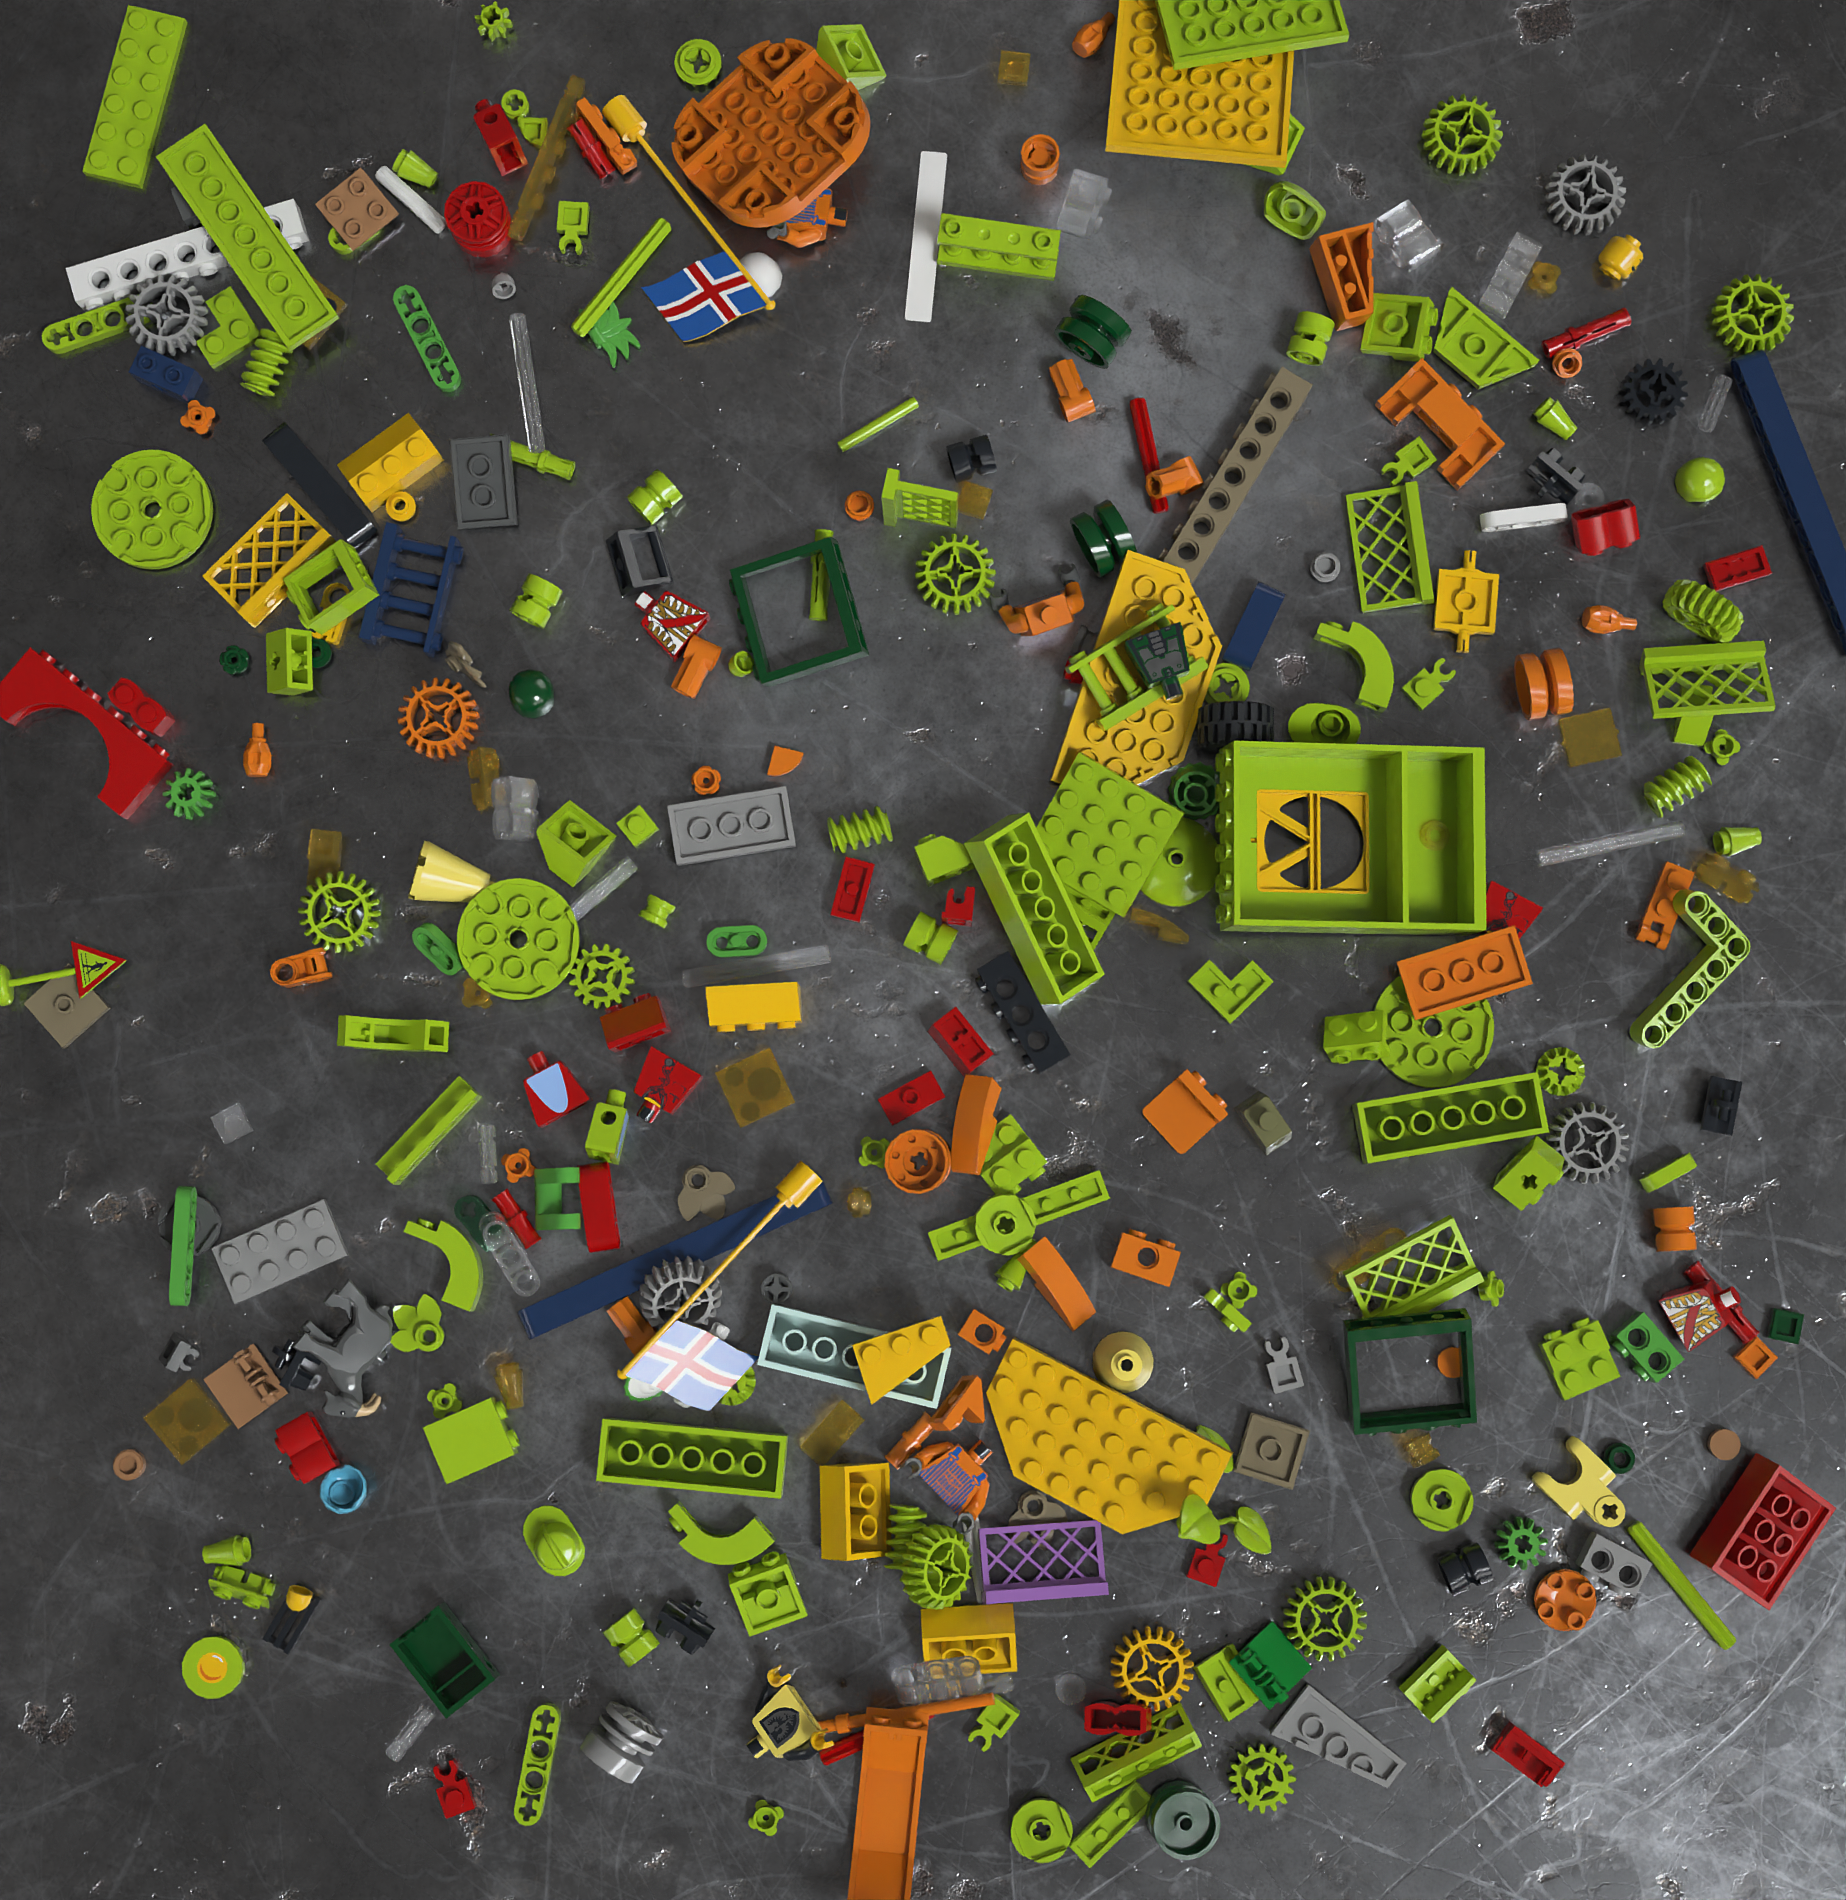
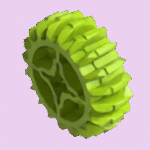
M1462 94L1457 102L1452 95L1448 98L1447 103L1441 100L1437 104V109L1433 108L1428 114L1430 118L1425 119L1423 123L1426 130H1423L1421 137L1427 140L1423 144V149L1432 150L1428 155L1429 160L1439 159L1436 165L1437 169L1445 164L1448 166V174L1452 173L1454 168H1458L1459 176L1464 174L1466 168L1471 174H1474L1477 166L1483 170L1488 164L1487 161L1494 160L1496 156L1494 151H1499L1501 147L1498 140L1502 138L1503 131L1497 130L1501 125V120H1492L1496 114L1495 109L1488 112L1485 110L1488 105L1487 101H1484L1480 106L1476 104L1477 96H1473L1469 102L1466 100L1465 94ZM1453 116H1464L1463 119L1457 122L1450 120L1448 123L1444 122V120ZM1473 120L1480 125L1484 135L1482 134V131L1475 128V126L1473 125ZM1465 125L1466 128L1464 130V133L1466 135L1462 139L1461 144L1459 145L1458 142L1460 137L1458 135L1459 132H1461L1463 126ZM1440 135H1442V139L1447 140L1451 144V150L1444 145ZM1466 148H1481L1471 154H1460Z
M1748 274L1744 275L1741 281L1734 278L1730 282V286L1725 285L1721 289L1722 295H1718L1714 301L1717 306L1713 307L1712 314L1718 317L1714 318L1712 325L1721 326L1716 332V336L1725 335L1727 338L1723 343L1726 346L1733 342L1735 344L1733 347L1734 352H1738L1741 347H1744V353L1752 352L1753 348L1754 350H1764L1766 348L1768 351H1772L1776 347L1775 343L1781 344L1785 340L1784 334L1787 335L1791 331V327L1788 324L1794 320V316L1788 312L1794 308V304L1785 303L1790 296L1789 293L1780 294L1779 291L1782 288V284H1777L1775 287L1771 286L1772 277H1768L1765 282H1762L1760 274H1756L1753 280H1751ZM1743 295L1742 309H1738L1736 313H1731L1733 299ZM1759 297L1763 298L1767 303L1762 302ZM1770 316H1774L1772 331L1763 334L1764 321ZM1737 326H1742V327H1744V328L1746 329L1747 333H1745L1744 331H1742V330H1741L1740 328H1738Z
M951 534V542L948 543L944 536H940L941 546L938 547L935 542L931 541L929 547L932 553L927 550L921 551V556L927 561L917 560L916 567L924 570L915 572V579L924 580L917 584L918 591L927 590L922 596L924 601L934 597L931 604L933 609H936L942 603V613L944 614L948 612L949 606L954 607L955 615H959V606H964L966 613L971 612L970 602L980 607L982 602L978 596L988 599L990 593L985 588H994L995 582L988 579L996 575L995 569L988 568L994 564L993 558L983 559L988 554V549L985 547L977 551L979 546L977 539L971 545H968V535L962 537V542H957V535ZM950 553V561L946 566L938 567L937 570H931L934 563L941 556ZM959 553L971 557L979 569H973V566L962 564ZM954 561L956 562V569H959V573L963 572V574L959 575L957 587L954 586L952 575L948 577V575L952 574ZM973 578H980L972 591L961 596V586L965 582L973 581ZM932 580L948 584L951 588L952 596L940 592L934 586Z
M1689 579L1677 580L1669 587L1662 601L1663 608L1667 611L1668 616L1675 619V622L1681 624L1692 633L1699 635L1701 638L1708 639L1710 642L1729 643L1737 636L1744 622V616L1739 608L1733 605L1732 601L1716 592L1715 589H1710L1705 584L1701 585L1697 581H1690Z
M344 871L338 872L337 880H334L332 872L326 873L327 883L320 877L315 878L318 889L308 885L306 890L312 896L302 895L300 897V900L307 903L308 907L298 908V913L307 914L308 918H303L299 921L300 925L309 923L311 926L304 934L306 936L311 935L313 932L317 934L312 942L314 945H317L322 939L326 940L323 945V949L326 951L329 950L332 943H335L336 953L341 952L342 943H345L348 952L353 951V940L358 946L362 947L365 944L361 937L362 934L369 939L374 936L367 929L368 926L372 928L379 927V923L371 920V917L381 916L380 910H372V906L379 904L380 900L373 899L370 901L368 897L375 892V889L370 888L365 892L362 889L367 883L365 879H362L356 885L354 883L356 879L355 873L350 874L348 881L344 880ZM330 888H346L354 892L356 896L347 901L341 900L336 894L332 893ZM322 894L328 911L323 918L317 920L316 904ZM352 903V906L347 908V912L344 913L346 915L345 919L338 916L337 918L334 917L331 920H327L328 917L333 915L332 912L336 910L333 908L335 904L338 907H345ZM362 903L364 919L357 930L352 918V911ZM331 923H337L344 930H347L349 935H332L323 928Z
M938 1524L921 1527L919 1533L912 1534V1542L905 1543L907 1552L901 1555L904 1558L903 1565L898 1567L903 1571V1575L899 1580L905 1584L903 1591L909 1595V1600L923 1608L935 1610L952 1606L953 1601L961 1600L960 1591L967 1590L965 1583L967 1580L972 1579L968 1575L969 1569L974 1567L969 1562L973 1553L967 1550L970 1543L965 1541L963 1534L950 1526Z
M1320 1576L1316 1577V1587H1313L1309 1580H1305L1304 1585L1307 1591L1303 1592L1299 1587H1295L1294 1591L1300 1597L1296 1600L1289 1596L1287 1601L1294 1605V1608L1283 1609L1285 1615L1292 1616V1619L1283 1621V1626L1286 1628L1294 1627L1293 1630L1286 1634L1287 1638L1290 1640L1299 1637L1293 1645L1295 1649H1301L1306 1645L1303 1652L1304 1656L1309 1657L1313 1650H1315V1659L1317 1661L1322 1660L1323 1652H1326L1329 1661H1334L1333 1651L1336 1650L1341 1658L1346 1657L1343 1647L1347 1645L1350 1650L1354 1651L1356 1647L1350 1642L1354 1637L1358 1641L1363 1639V1636L1357 1633L1356 1629L1363 1630L1367 1628L1364 1622L1358 1621V1618L1367 1616V1612L1365 1610H1356V1608L1363 1604V1600L1361 1598L1351 1600L1355 1596L1356 1590L1350 1588L1344 1593L1346 1582L1343 1580L1338 1583L1336 1588L1334 1587L1335 1579L1333 1577H1328L1326 1586H1324ZM1321 1594H1332L1339 1597L1335 1602L1332 1601L1326 1606L1318 1605L1312 1599ZM1306 1605L1312 1612V1621L1307 1626L1308 1629L1303 1633L1300 1617ZM1346 1605L1349 1611V1623L1344 1632L1338 1625V1617L1343 1612L1342 1608ZM1315 1608H1317L1321 1613L1324 1612L1326 1615L1328 1612H1331V1614L1329 1615V1619L1331 1620L1332 1625L1335 1627L1334 1630L1329 1625L1326 1626L1324 1623L1322 1624V1626L1318 1625L1321 1622V1619L1318 1617L1319 1614L1314 1610ZM1322 1632H1331L1337 1638V1640L1330 1643H1317L1311 1639Z

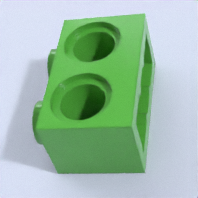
M1637 1311L1610 1334L1615 1340L1612 1344L1615 1350L1623 1358L1628 1356L1634 1362L1633 1370L1644 1382L1649 1380L1650 1382L1658 1383L1684 1360L1682 1355L1645 1312ZM1636 1328L1641 1334V1340L1637 1345L1633 1346L1628 1340V1334ZM1654 1352L1661 1356V1364L1657 1369H1652L1648 1362L1650 1355Z

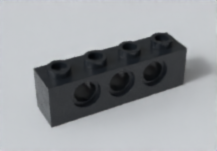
M1009 951L977 969L979 976L975 978L976 983L983 994L990 993L994 1000V1003L990 1004L991 1008L999 1020L1005 1018L1010 1027L1006 1032L1014 1046L1020 1044L1026 1054L1022 1056V1059L1030 1072L1036 1070L1038 1075L1070 1057L1071 1054ZM1001 981L1011 982L1014 986L1012 995L1008 997L999 995L996 989L998 983ZM1022 1006L1029 1011L1030 1017L1026 1022L1019 1023L1013 1019L1012 1011L1016 1007ZM1034 1032L1041 1033L1045 1038V1045L1040 1049L1032 1048L1028 1044V1036Z

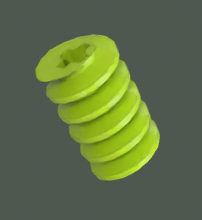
M261 328L259 334L264 339H257L254 344L259 350H252L250 356L255 361L246 362L245 366L250 372H242L241 378L246 383L242 382L239 384L259 395L274 397L275 393L269 389V385L279 386L280 383L273 376L274 374H284V371L278 367V364H288L289 361L282 354L293 353V350L289 351L277 332Z
M1688 756L1684 759V763L1678 762L1675 764L1674 770L1667 769L1664 771V776L1658 775L1654 777L1653 782H1646L1643 787L1644 798L1654 814L1662 818L1663 812L1661 808L1663 806L1669 812L1673 811L1674 808L1671 801L1674 800L1681 806L1684 804L1682 794L1692 799L1694 798L1693 787L1701 793L1704 791L1702 782L1705 781L1708 785L1712 786V781L1703 764L1693 756Z
M878 805L874 807L873 816L865 808L862 810L861 819H859L854 811L851 812L849 822L843 814L839 815L837 825L831 817L827 819L834 854L836 846H838L842 853H846L848 843L853 850H858L860 840L867 848L870 846V838L872 837L878 845L881 844L882 835H885L889 842L893 841L886 809L885 813H883Z
M890 1504V1507L898 1511L896 1514L888 1516V1519L896 1522V1526L887 1528V1531L894 1534L895 1538L886 1540V1544L894 1547V1551L885 1553V1556L892 1559L893 1563L884 1565V1567L901 1570L898 1567L903 1565L904 1558L901 1555L907 1552L905 1543L912 1542V1534L919 1532L921 1527H926V1524L918 1521V1519L927 1517V1512L917 1506Z

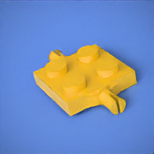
M1470 550L1464 551L1463 568L1456 570L1439 569L1437 572L1433 630L1450 631L1457 634L1456 652L1469 653V638L1471 635H1493L1495 633L1499 574L1484 573L1475 569L1477 552L1471 551L1470 553Z

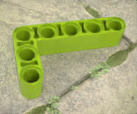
M1683 889L1677 892L1673 898V908L1676 913L1705 942L1706 946L1633 1022L1630 1027V1037L1639 1045L1649 1048L1661 1047L1750 952L1751 946L1748 938L1704 892ZM1692 897H1694L1695 906L1690 911L1688 908V902ZM1713 918L1715 926L1712 931H1709L1708 923ZM1733 939L1734 949L1729 952L1728 944ZM1713 961L1714 969L1712 973L1708 974V964ZM1692 983L1693 992L1688 996L1686 990L1688 985ZM1669 1005H1672L1673 1012L1667 1018L1666 1009ZM1651 1026L1652 1035L1646 1040L1645 1031Z

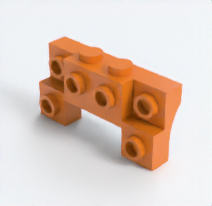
M1421 358L1376 402L1375 406L1395 427L1412 411L1453 452L1439 465L1437 471L1458 491L1504 447L1505 443L1482 420L1480 411L1475 406L1468 405L1461 398L1462 394L1459 389L1452 383L1447 384Z

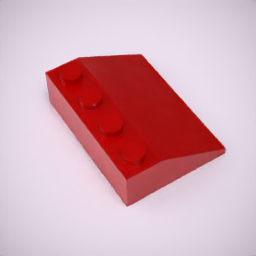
M1756 1453L1689 1556L1770 1611L1836 1510V1507L1782 1466Z

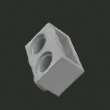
M1592 1531L1575 1562L1576 1565L1583 1568L1580 1573L1581 1575L1596 1583L1599 1578L1610 1583L1608 1589L1625 1597L1627 1592L1634 1596L1637 1595L1653 1564ZM1602 1551L1605 1555V1561L1601 1566L1594 1567L1591 1561L1592 1556L1595 1552ZM1624 1566H1630L1632 1576L1628 1581L1622 1582L1619 1578V1572Z

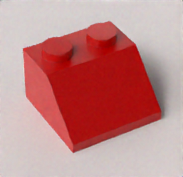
M650 993L643 994L634 998V1004L623 1008L622 1004H618L605 1009L606 1015L599 1018L609 1050L616 1053L671 1032L661 1001L657 995L651 997Z

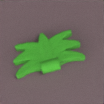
M614 301L609 306V310L607 309L588 332L597 349L603 348L606 351L612 368H615L617 362L616 349L621 352L625 360L629 359L628 343L640 349L639 341L626 329L631 323V318L619 319V313Z

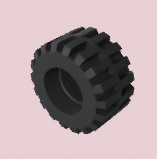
M1251 701L1215 702L1200 707L1198 709L1199 747L1207 751L1219 752L1220 749L1232 741L1274 742V708L1264 703Z

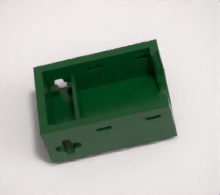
M442 1602L389 1644L446 1719L501 1675L445 1602Z

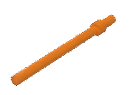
M993 1692L895 1708L894 1710L929 1713L930 1716L995 1705V1698ZM849 1713L836 1715L835 1719L817 1722L822 1729H828L825 1733L837 1731L838 1734L848 1733L852 1731V1728L865 1726L866 1713L850 1716Z

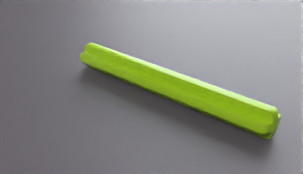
M660 217L653 223L571 324L574 333L584 337L671 231L669 222Z
M1639 1521L1633 1523L1627 1529L1628 1534L1718 1645L1724 1650L1732 1647L1736 1643L1734 1635L1643 1523Z

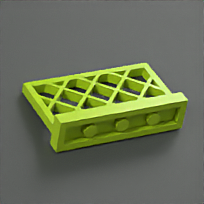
M887 468L881 497L884 525L896 527L897 518L899 517L956 529L958 522V492L900 481V470Z
M1417 481L1407 482L1402 486L1347 494L1346 501L1362 613L1417 604H1435ZM1401 494L1402 505L1395 514L1381 505L1387 496ZM1381 497L1378 502H1376L1375 500L1372 499V498ZM1366 499L1374 507L1366 518L1363 519L1354 512L1353 501ZM1377 509L1391 517L1382 531L1368 522ZM1402 511L1404 515V521L1398 517ZM1355 518L1361 522L1358 528H1356ZM1395 521L1406 529V534L1399 544L1385 534ZM1365 526L1378 534V537L1369 548L1358 541V535ZM1382 538L1395 546V549L1386 561L1373 552V549ZM1406 540L1408 543V550L1402 547ZM1359 547L1365 551V554L1362 556V558L1360 556ZM1399 550L1410 557V564L1403 573L1389 564ZM1369 555L1383 564L1373 578L1362 570V564ZM1386 567L1400 576L1390 590L1377 581ZM1410 570L1412 571L1413 580L1406 576ZM1364 577L1370 581L1366 587L1364 584ZM1404 579L1414 586L1415 597L1402 599L1393 592ZM1373 584L1387 593L1380 603L1367 605L1366 593ZM1390 596L1396 599L1394 601L1386 602L1390 598Z
M1764 640L1643 648L1639 669L1640 674L1644 675L1652 718L1774 711L1776 705L1764 657L1766 653ZM1758 668L1759 676L1753 680L1742 673V670ZM1724 670L1731 675L1723 682L1711 673ZM1694 672L1701 677L1693 684L1681 675ZM1664 674L1671 679L1663 686L1655 681L1652 675ZM1735 678L1749 686L1743 693L1729 685ZM1705 680L1718 687L1713 695L1699 688ZM1675 682L1688 689L1682 697L1669 690ZM1754 689L1764 695L1765 702H1755L1747 696ZM1724 691L1737 700L1733 704H1724L1717 697ZM1694 693L1706 702L1702 706H1694L1686 700ZM1664 695L1676 704L1672 708H1659L1658 700Z
M1451 1215L1342 1272L1363 1315L1362 1318L1428 1312L1484 1282ZM1450 1227L1452 1234L1448 1244L1435 1241L1441 1230ZM1417 1243L1426 1245L1420 1259L1408 1256L1411 1247ZM1433 1247L1445 1250L1440 1264L1427 1261ZM1452 1252L1462 1254L1465 1262L1454 1268L1447 1266ZM1391 1257L1399 1259L1394 1273L1381 1270L1385 1260ZM1406 1261L1418 1264L1413 1278L1401 1275ZM1425 1266L1437 1269L1434 1278L1428 1282L1420 1280ZM1363 1272L1372 1274L1367 1287L1356 1285L1353 1277ZM1378 1276L1391 1279L1386 1293L1374 1290ZM1398 1281L1410 1283L1407 1293L1402 1296L1393 1295ZM1371 1295L1383 1298L1381 1306L1369 1313L1367 1304Z

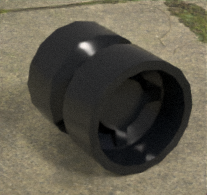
M987 434L970 439L967 445L961 441L946 446L949 463L956 483L973 479L974 473L983 476L997 472L994 454ZM977 455L978 459L972 462L970 456Z
M1478 1542L1461 1548L1459 1555L1451 1552L1437 1558L1441 1574L1452 1596L1469 1590L1471 1583L1479 1586L1493 1580L1491 1568Z

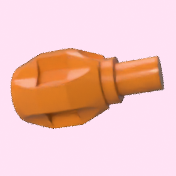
M1107 12L1100 20L1097 19L1085 24L1077 32L1072 42V48L1077 55L1085 58L1095 54L1102 47L1109 30L1108 28L1116 20L1111 12Z
M1602 605L1587 607L1582 614L1583 627L1591 632L1600 634L1620 631L1621 629L1635 630L1637 620L1624 617L1623 614H1618L1619 612L1613 608Z
M252 723V738H249V743L243 753V766L246 775L249 777H267L271 768L272 755L264 738V724Z

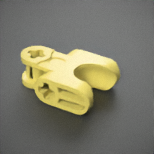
M1571 1436L1566 1441V1449L1576 1460L1577 1472L1574 1478L1566 1483H1558L1547 1473L1538 1471L1531 1477L1533 1483L1572 1520L1584 1510L1598 1524L1606 1527L1619 1525L1625 1518V1507L1621 1500L1606 1487L1616 1475L1580 1439ZM1604 1504L1608 1506L1612 1505L1610 1511L1613 1514L1610 1517L1606 1515L1602 1516L1604 1514V1510L1602 1509V1506Z

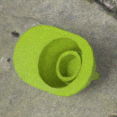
M1307 703L1298 707L1291 714L1288 721V732L1295 742L1356 744L1361 734V724L1358 717L1350 709L1340 705Z
M541 1506L534 1509L527 1516L523 1525V1536L538 1564L547 1573L554 1576H566L574 1573L584 1560L585 1546L568 1516L561 1509L554 1506Z

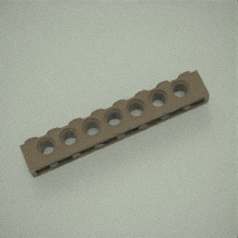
M1281 367L1277 375L1273 372L1270 374L1263 386L1267 390L1262 400L1258 397L1254 400L1248 411L1252 415L1248 423L1244 424L1241 422L1232 437L1237 440L1231 450L1227 447L1225 448L1217 462L1221 465L1217 474H1209L1202 486L1206 492L1201 500L1197 498L1193 500L1187 511L1190 518L1185 525L1182 523L1178 525L1171 539L1175 540L1170 550L1164 548L1157 560L1185 569L1191 585L1194 583L1308 396L1313 384L1284 367ZM1275 397L1281 398L1286 406L1277 409L1272 406L1270 400ZM1260 422L1266 423L1270 427V432L1261 434L1256 430L1255 425ZM1244 447L1251 448L1255 453V457L1252 459L1243 458L1239 450ZM1233 472L1239 476L1240 482L1230 484L1225 480L1224 475ZM1214 497L1220 498L1225 506L1222 509H1214L1210 506L1209 500ZM1199 522L1205 523L1209 528V532L1200 535L1195 532L1193 526ZM1184 547L1189 548L1193 551L1194 557L1190 560H1184L1179 556L1178 550Z

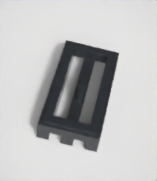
M315 1595L312 1596V1603L288 1644L283 1642L300 1611H292L278 1637L273 1636L289 1609L285 1599L262 1640L272 1643L274 1647L284 1650L283 1652L288 1655L291 1654L322 1599Z

